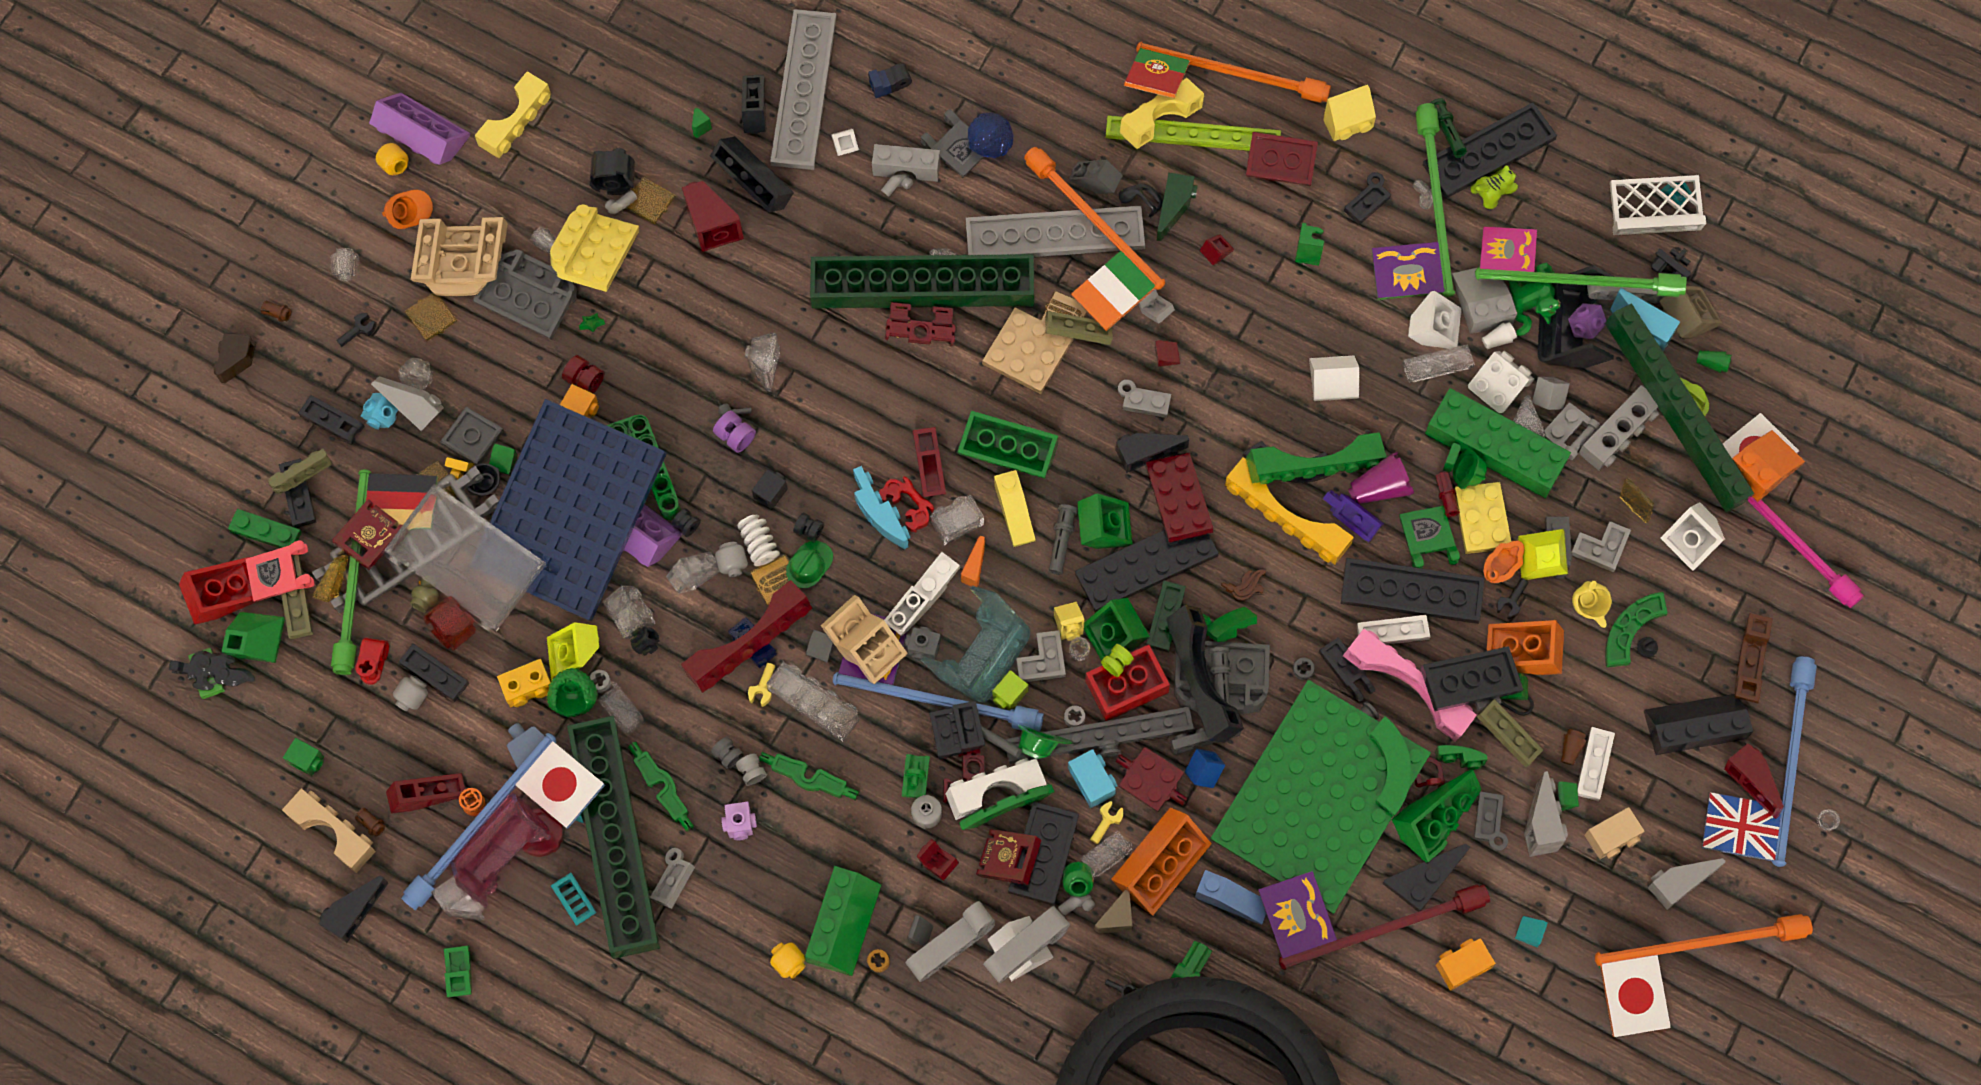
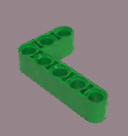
M634 415L606 425L658 448L649 421L644 415ZM637 426H645V428L641 431L635 430ZM663 461L652 486V491L663 518L673 520L681 511V507ZM661 484L667 485L664 490L657 489ZM668 504L675 505L671 510L664 509Z

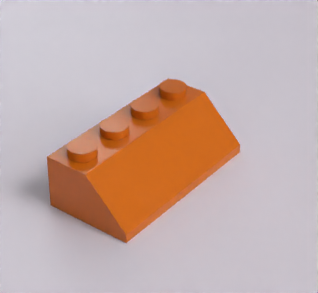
M1170 807L1111 880L1122 892L1126 889L1130 894V899L1153 916L1212 843L1187 814Z

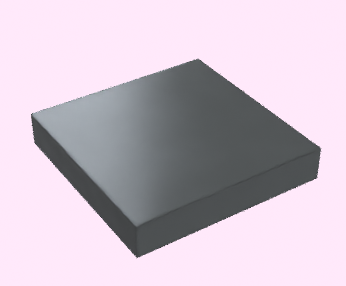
M465 407L440 443L474 465L481 464L504 430L482 415Z

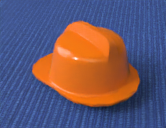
M410 190L392 196L386 202L382 215L386 217L394 228L406 229L419 225L420 219H429L433 210V204L430 196L424 191Z

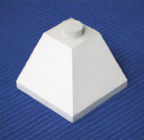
M1431 291L1411 315L1408 337L1425 346L1457 349L1461 308L1436 291Z
M1700 502L1691 506L1661 537L1692 571L1725 540L1717 519Z

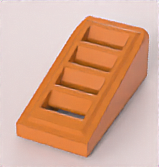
M981 535L978 537L961 573V582L976 589L979 586L985 550V537Z

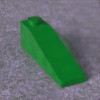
M1468 770L1413 802L1392 819L1400 839L1423 861L1429 862L1445 848L1448 843L1446 839L1452 830L1456 831L1459 824L1457 822L1463 812H1468L1482 789L1474 770Z

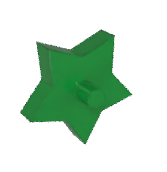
M598 313L592 316H582L583 322L579 325V329H589L594 332L597 327L604 325L605 321L599 318Z

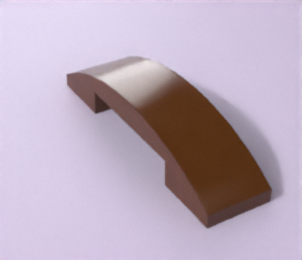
M1753 613L1748 615L1736 672L1735 698L1759 703L1762 687L1761 676L1773 618Z

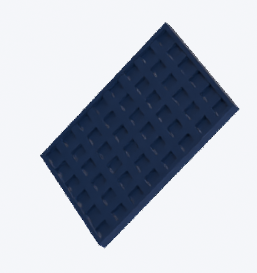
M545 399L470 567L586 620L592 621L667 452Z

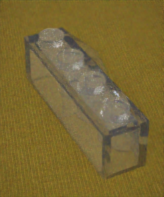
M783 661L767 682L768 690L843 742L860 720L857 713L858 709L848 702L844 704L838 700L839 696L832 690L828 689L825 691L820 687L821 684L813 677L809 676L807 678L802 675V671L792 663L788 665Z

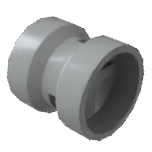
M755 753L741 758L735 764L738 771L744 774L743 781L746 786L756 784L767 776L764 768L759 767V758Z

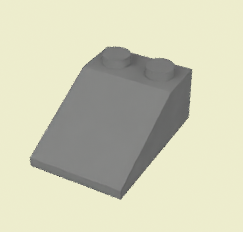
M1477 268L1451 274L1470 334L1495 329L1501 323L1506 324L1510 322L1513 325L1517 312L1512 296L1503 280H1477L1475 277Z

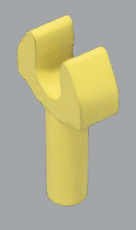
M767 663L759 685L749 687L748 696L750 703H753L756 694L759 693L763 694L761 699L762 707L771 701L772 694L768 691L767 687L775 665Z
M1112 801L1101 807L1100 814L1103 820L1090 838L1097 845L1109 826L1114 823L1119 825L1123 819V808H1120L1115 816L1109 815L1108 811L1112 807Z

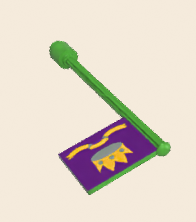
M1431 103L1419 105L1415 115L1418 134L1423 135L1426 143L1438 242L1372 248L1377 300L1428 295L1431 291H1436L1445 297H1452L1456 292L1453 290L1434 136L1440 131L1438 112L1434 104Z

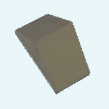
M1126 889L1095 924V932L1132 931L1130 894Z

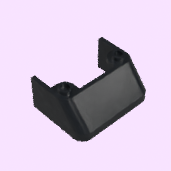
M1594 265L1568 273L1615 277ZM1552 283L1555 289L1554 298L1560 301L1561 307L1551 316L1550 324H1547L1545 318L1539 313L1538 359L1548 365L1588 368L1613 360L1614 355L1591 343L1583 345V338L1574 337L1568 318L1582 304H1594L1597 300L1589 298L1587 285Z

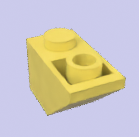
M1077 602L1054 607V618L1060 631L1061 640L1067 639L1072 641L1080 638V635L1084 633V617Z

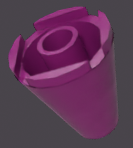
M1398 452L1392 453L1350 483L1351 488L1348 489L1351 498L1354 501L1357 500L1359 504L1414 494L1413 487L1410 486L1409 477Z

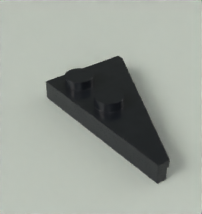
M1463 844L1434 857L1429 862L1420 863L1385 879L1383 885L1419 912L1468 852L1470 846Z

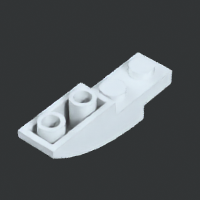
M941 552L916 585L910 587L884 620L886 624L903 636L946 590L949 581L961 568L960 565Z

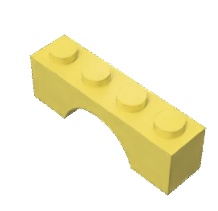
M526 72L514 87L519 99L516 111L510 117L503 120H487L475 134L478 146L497 158H500L503 153L509 151L511 143L516 137L522 135L524 127L529 121L535 119L538 110L542 105L547 104L550 99L551 92L548 84L529 72Z
M1186 78L1182 80L1175 98L1158 94L1154 99L1143 103L1132 113L1124 115L1121 119L1120 134L1138 149L1153 139L1154 121L1157 118L1168 114L1187 118L1202 108L1204 93Z

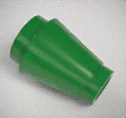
M1700 350L1696 363L1719 373H1727L1732 355L1723 351Z

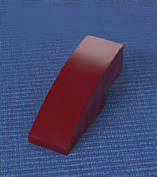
M936 428L913 430L923 497L946 494Z

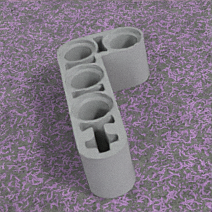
M977 901L963 912V917L914 953L905 963L919 982H923L990 932L995 926V920L982 903Z
M1052 906L989 957L983 965L997 982L1001 983L1049 943L1053 945L1063 937L1070 923L1055 906Z

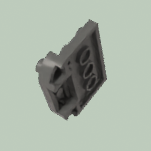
M515 250L501 256L498 263L496 280L488 282L474 297L473 302L552 340L571 302L575 303L578 289L574 282L557 277V272L552 266L526 255L523 251Z
M1205 641L1206 668L1213 687L1214 676L1210 673L1212 659L1209 649L1228 647L1230 648L1228 666L1231 668L1230 675H1228L1230 705L1237 708L1239 714L1259 712L1266 702L1269 689L1270 645ZM1176 652L1175 697L1180 707H1189L1190 710L1197 711L1187 677L1183 672L1182 663Z

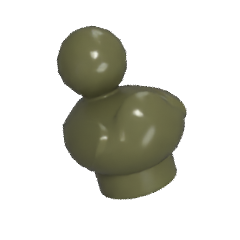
M430 575L424 576L419 581L420 586H415L411 592L413 599L410 605L423 613H426L428 608L436 606L439 602V593L435 589L437 585L436 579Z

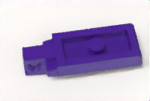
M1331 490L1323 498L1332 506L1330 509L1333 512L1332 515L1367 542L1373 539L1384 524L1343 493L1338 495Z

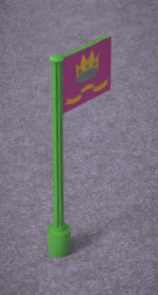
M1483 227L1480 267L1475 271L1477 280L1495 279L1644 288L1657 291V296L1679 297V295H1685L1686 277H1681V274L1658 273V278L1643 279L1534 272L1537 230Z

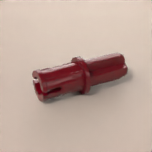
M1440 472L1436 475L1440 492L1438 497L1442 499L1446 517H1453L1460 513L1455 498L1457 493L1452 487L1449 473Z

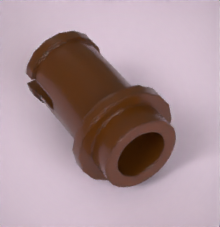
M266 300L261 306V309H265L261 310V314L277 318L279 322H287L291 317L292 311L287 305L280 306Z
M362 808L357 812L358 816H355V820L367 828L370 835L377 837L383 833L386 826L382 819H377L366 808Z

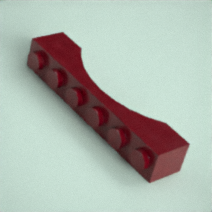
M790 580L772 594L770 604L764 615L746 634L726 645L699 650L685 660L681 666L688 678L702 693L712 688L716 682L733 672L745 660L750 659L754 653L763 646L768 645L772 639L786 631L798 619L806 616L812 609L807 596Z

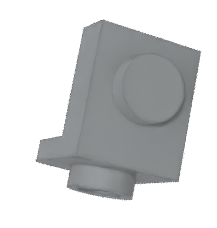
M1156 289L1138 303L1142 314L1158 324L1175 311L1173 304L1160 297Z

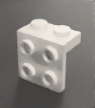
M1506 351L1494 352L1468 384V388L1498 413H1504L1522 389L1530 386L1534 381V378L1530 376L1532 372L1523 365L1520 367L1513 362L1514 357Z

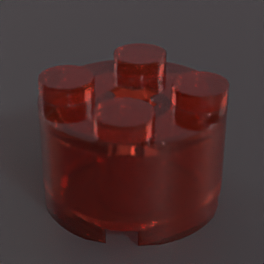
M450 595L423 616V620L426 625L431 623L433 628L432 634L447 649L451 647V650L455 651L475 634L476 628L473 625L475 620L472 615L467 611L463 613L459 608L460 605L457 600Z

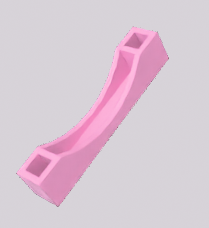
M1363 629L1343 655L1360 670L1384 672L1409 684L1428 705L1436 728L1454 742L1462 736L1477 716L1468 704L1434 711L1422 672L1416 669V665L1413 662L1399 656L1396 649L1392 646L1382 643L1379 637L1372 631Z

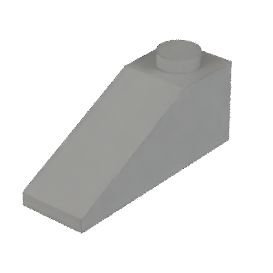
M380 376L371 383L420 431L444 408L437 396L430 395L426 391Z
M1721 858L1670 868L1665 873L1661 869L1650 878L1653 882L1648 889L1668 910L1721 868L1726 861Z

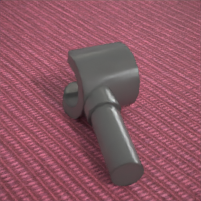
M729 404L719 406L718 412L720 417L731 410ZM751 407L733 409L731 411L737 415L751 413Z

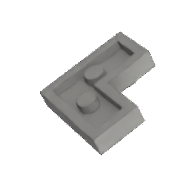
M1609 521L1602 540L1580 532L1571 555L1614 572L1631 530Z
M1059 630L1036 633L1039 655L1016 658L1018 676L1025 682L1066 677Z

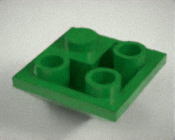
M240 612L226 629L222 653L233 658L276 663L285 618Z

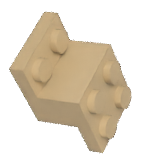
M856 595L850 598L821 625L846 660L858 665L869 682L873 684L880 680L908 654L886 622L872 615Z

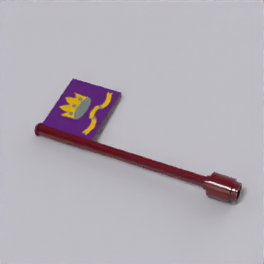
M1313 871L1258 889L1281 955L1279 966L1283 970L1301 962L1455 909L1457 911L1461 910L1463 914L1483 908L1487 903H1490V896L1485 885L1479 886L1475 884L1455 891V897L1451 901L1337 940Z

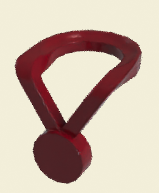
M1428 758L1426 762L1433 763L1437 767L1438 778L1427 779L1426 782L1422 783L1419 773L1415 779L1416 787L1445 784L1441 764L1434 758Z

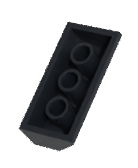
M1735 694L1644 710L1655 755L1745 740L1753 733L1748 710L1740 699L1735 698Z

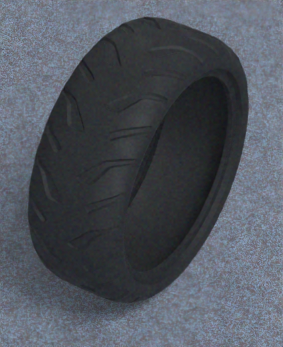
M1199 976L1176 977L1157 981L1128 993L1107 1006L1090 1022L1072 1046L1056 1085H1100L1116 1060L1137 1043L1164 1031L1191 1027L1218 1030L1246 1041L1269 1058L1284 1076L1288 1085H1341L1338 1074L1325 1048L1314 1032L1290 1009L1271 996L1249 985L1232 980Z

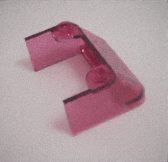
M515 793L510 794L450 863L456 885L485 908L489 905L486 895L492 894L498 886L497 874L528 841L534 843L536 841L540 842L543 838L547 840L551 838L547 825Z

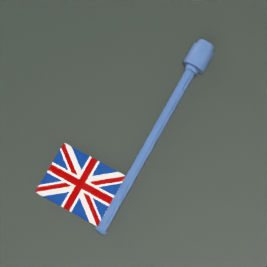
M1797 657L1792 665L1790 686L1796 691L1782 796L1784 808L1780 816L1775 819L1757 801L1710 792L1702 843L1703 849L1772 861L1777 867H1783L1787 864L1785 862L1805 699L1806 693L1814 689L1817 669L1814 659L1810 657Z

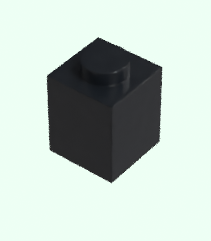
M767 469L752 489L753 498L773 510L788 490L786 478L779 472L775 471L773 473Z

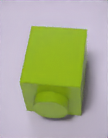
M1010 670L993 689V702L1001 709H1013L1028 692V684Z

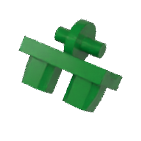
M906 754L902 797L918 798L926 795L930 756Z

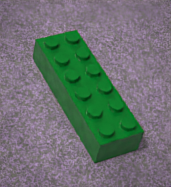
M1449 388L1433 415L1425 433L1450 448L1453 442L1461 445L1459 453L1467 449L1475 451L1478 456L1485 460L1487 468L1545 499L1571 454L1570 451L1451 388Z

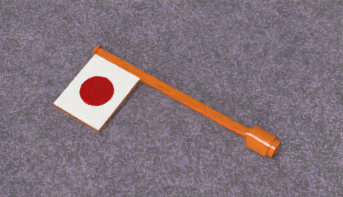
M1798 914L1779 917L1774 926L1604 954L1597 952L1595 954V962L1601 968L1613 1037L1671 1028L1658 955L1770 936L1779 937L1783 942L1806 938L1813 931L1809 916Z

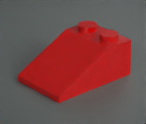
M247 558L184 572L179 587L195 625L219 619L256 603L253 601L246 564Z

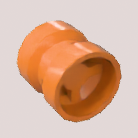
M467 788L459 796L460 806L469 816H478L486 806V800L478 789Z

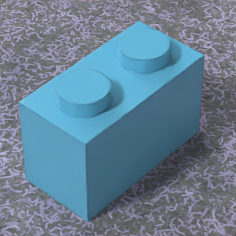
M1093 749L1068 762V770L1090 808L1115 796V787H1117L1112 774L1107 775L1104 769L1106 764L1100 754L1096 755Z

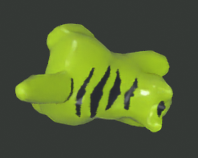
M1505 166L1490 177L1485 176L1478 179L1471 186L1472 194H1479L1483 198V206L1485 208L1494 209L1498 205L1501 195L1514 193L1518 189V185L1514 183L1516 174L1508 166Z

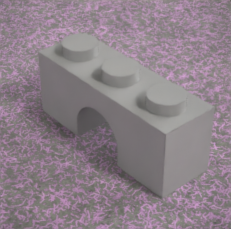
M874 144L872 158L873 176L892 177L897 171H909L916 175V180L938 182L940 150Z

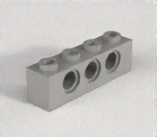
M1641 385L1582 445L1578 454L1598 471L1604 465L1608 468L1617 458L1615 454L1619 450L1624 452L1631 444L1630 439L1632 436L1638 437L1646 428L1644 424L1648 420L1653 422L1660 414L1658 405L1647 389ZM1632 412H1638L1641 417L1634 416ZM1621 426L1625 428L1627 432H1621L1618 430L1617 427ZM1603 442H1609L1612 447H1606Z

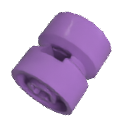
M730 410L717 421L713 428V433L722 441L727 440V445L736 453H739L746 449L753 441L756 430L748 423H742V418Z

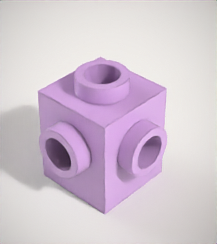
M742 802L725 805L726 817H722L723 832L727 831L729 838H734V840H745L748 836L753 835V828L757 827L755 813H751L749 803Z

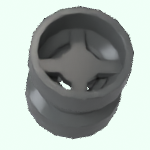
M728 736L718 741L711 750V753L716 758L722 760V765L726 769L735 766L736 762L744 756V753L739 748L733 746V741Z

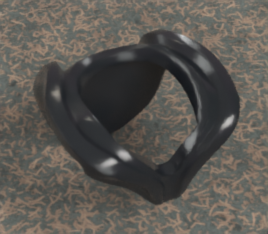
M1137 184L1122 189L1119 192V200L1124 204L1130 203L1139 195L1152 209L1148 216L1150 218L1161 209L1163 204L1162 197L1148 184ZM1142 190L1148 191L1159 202V205L1156 207Z

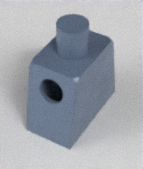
M516 723L509 728L508 732L513 740L507 744L517 769L545 737L534 726L525 731L520 723Z

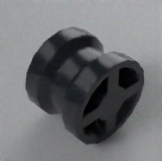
M684 508L675 516L672 526L682 530V534L685 537H689L699 527L701 520L698 517H693L691 512Z

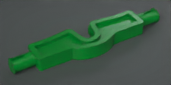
M633 742V746L630 744L628 749L634 755L635 759L633 761L648 787L652 788L660 783L665 784L664 789L656 795L657 800L668 811L675 822L679 821L686 832L690 831L689 827L692 829L694 825L687 817L688 810L677 795L676 785L672 777L664 770L659 769L648 752L645 751L643 753L637 742Z
M763 751L759 757V761L771 765L772 771L791 778L797 786L804 790H820L837 798H841L844 795L855 801L859 795V791L847 787L846 781L834 777L822 769L816 770L811 779H806L805 774L808 766L805 762L791 759L781 754H777L774 757Z

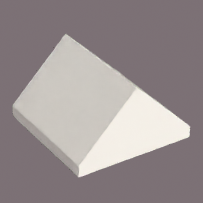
M1354 355L1309 359L1314 401L1359 398V366Z
M1030 916L1008 922L988 938L993 951L997 952L1033 922ZM1048 947L1043 948L1010 975L1011 982L1051 960L1053 956Z

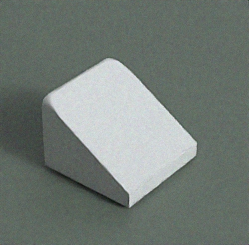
M853 129L831 134L838 156L859 150Z

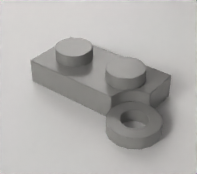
M1123 380L1119 383L1118 392L1122 397H1125L1123 410L1167 418L1171 394L1136 388L1131 380ZM1128 385L1130 386L1131 390L1129 392H1125L1122 388Z
M672 848L666 853L665 861L668 866L650 896L654 902L671 909L695 868L691 863L683 860L684 854L679 848ZM677 854V858L672 861V856Z

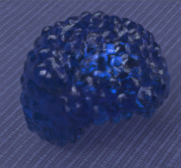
M993 112L978 115L968 128L970 149L978 155L989 158H998L1007 154L1013 145V132L1008 120Z

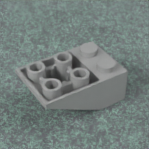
M1548 771L1543 773L1536 784L1524 831L1530 857L1558 852L1568 837L1566 825L1561 823L1559 816L1562 814L1560 802L1555 800L1553 793L1556 791L1553 778H1549Z

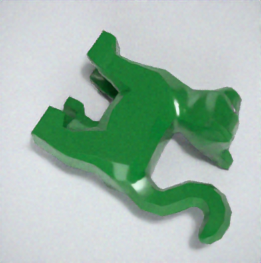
M1547 262L1537 265V272L1555 273L1552 266ZM1508 280L1517 312L1515 319L1524 324L1515 331L1516 335L1523 336L1531 330L1532 321L1529 316L1523 313L1536 307L1535 312L1540 313L1545 318L1547 324H1550L1551 316L1561 307L1560 301L1554 298L1555 289L1552 283Z

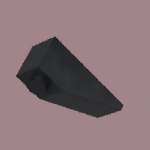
M764 75L743 76L742 120L744 133L758 134L766 132Z
M1126 434L1116 441L1115 451L1126 473L1145 466L1146 462L1162 459L1187 449L1189 437L1188 435Z
M382 876L369 881L332 903L329 908L327 907L322 912L318 924L342 941L348 943L389 883Z

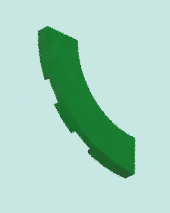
M1663 592L1638 599L1619 615L1609 632L1606 642V668L1630 665V648L1636 632L1647 622L1668 614Z
M1385 716L1370 733V736L1381 748L1387 765L1385 786L1376 802L1395 817L1403 805L1409 790L1411 761L1402 735L1396 726Z
M1052 784L1029 789L1025 793L1017 796L1012 795L997 801V805L990 806L984 810L980 809L961 820L959 824L962 830L977 828L1011 810L1032 804L1033 801L1039 802L1055 791Z

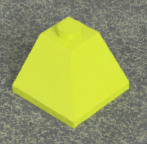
M1564 529L1518 536V541L1524 545L1523 565L1520 567L1521 578L1530 580L1568 574Z
M574 622L547 637L551 681L563 670L582 668L598 650L599 637L596 625Z

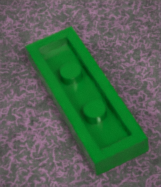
M240 509L236 510L228 527V530L232 533L277 548H283L298 541L302 533L300 529Z

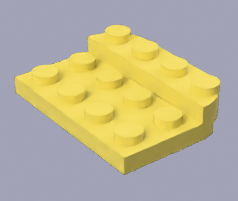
M579 205L569 215L551 247V266L557 272V277L563 280L607 292L639 233V226L599 215L596 207Z

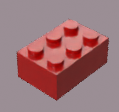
M1150 645L1131 652L1134 660L1129 665H1125L1119 677L1109 673L1103 666L1086 673L1085 682L1105 721L1169 693L1170 684Z

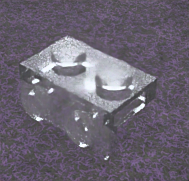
M622 585L603 601L624 639L633 637L631 633L638 627L653 626L656 623L652 617V611L645 605L641 592L635 586Z

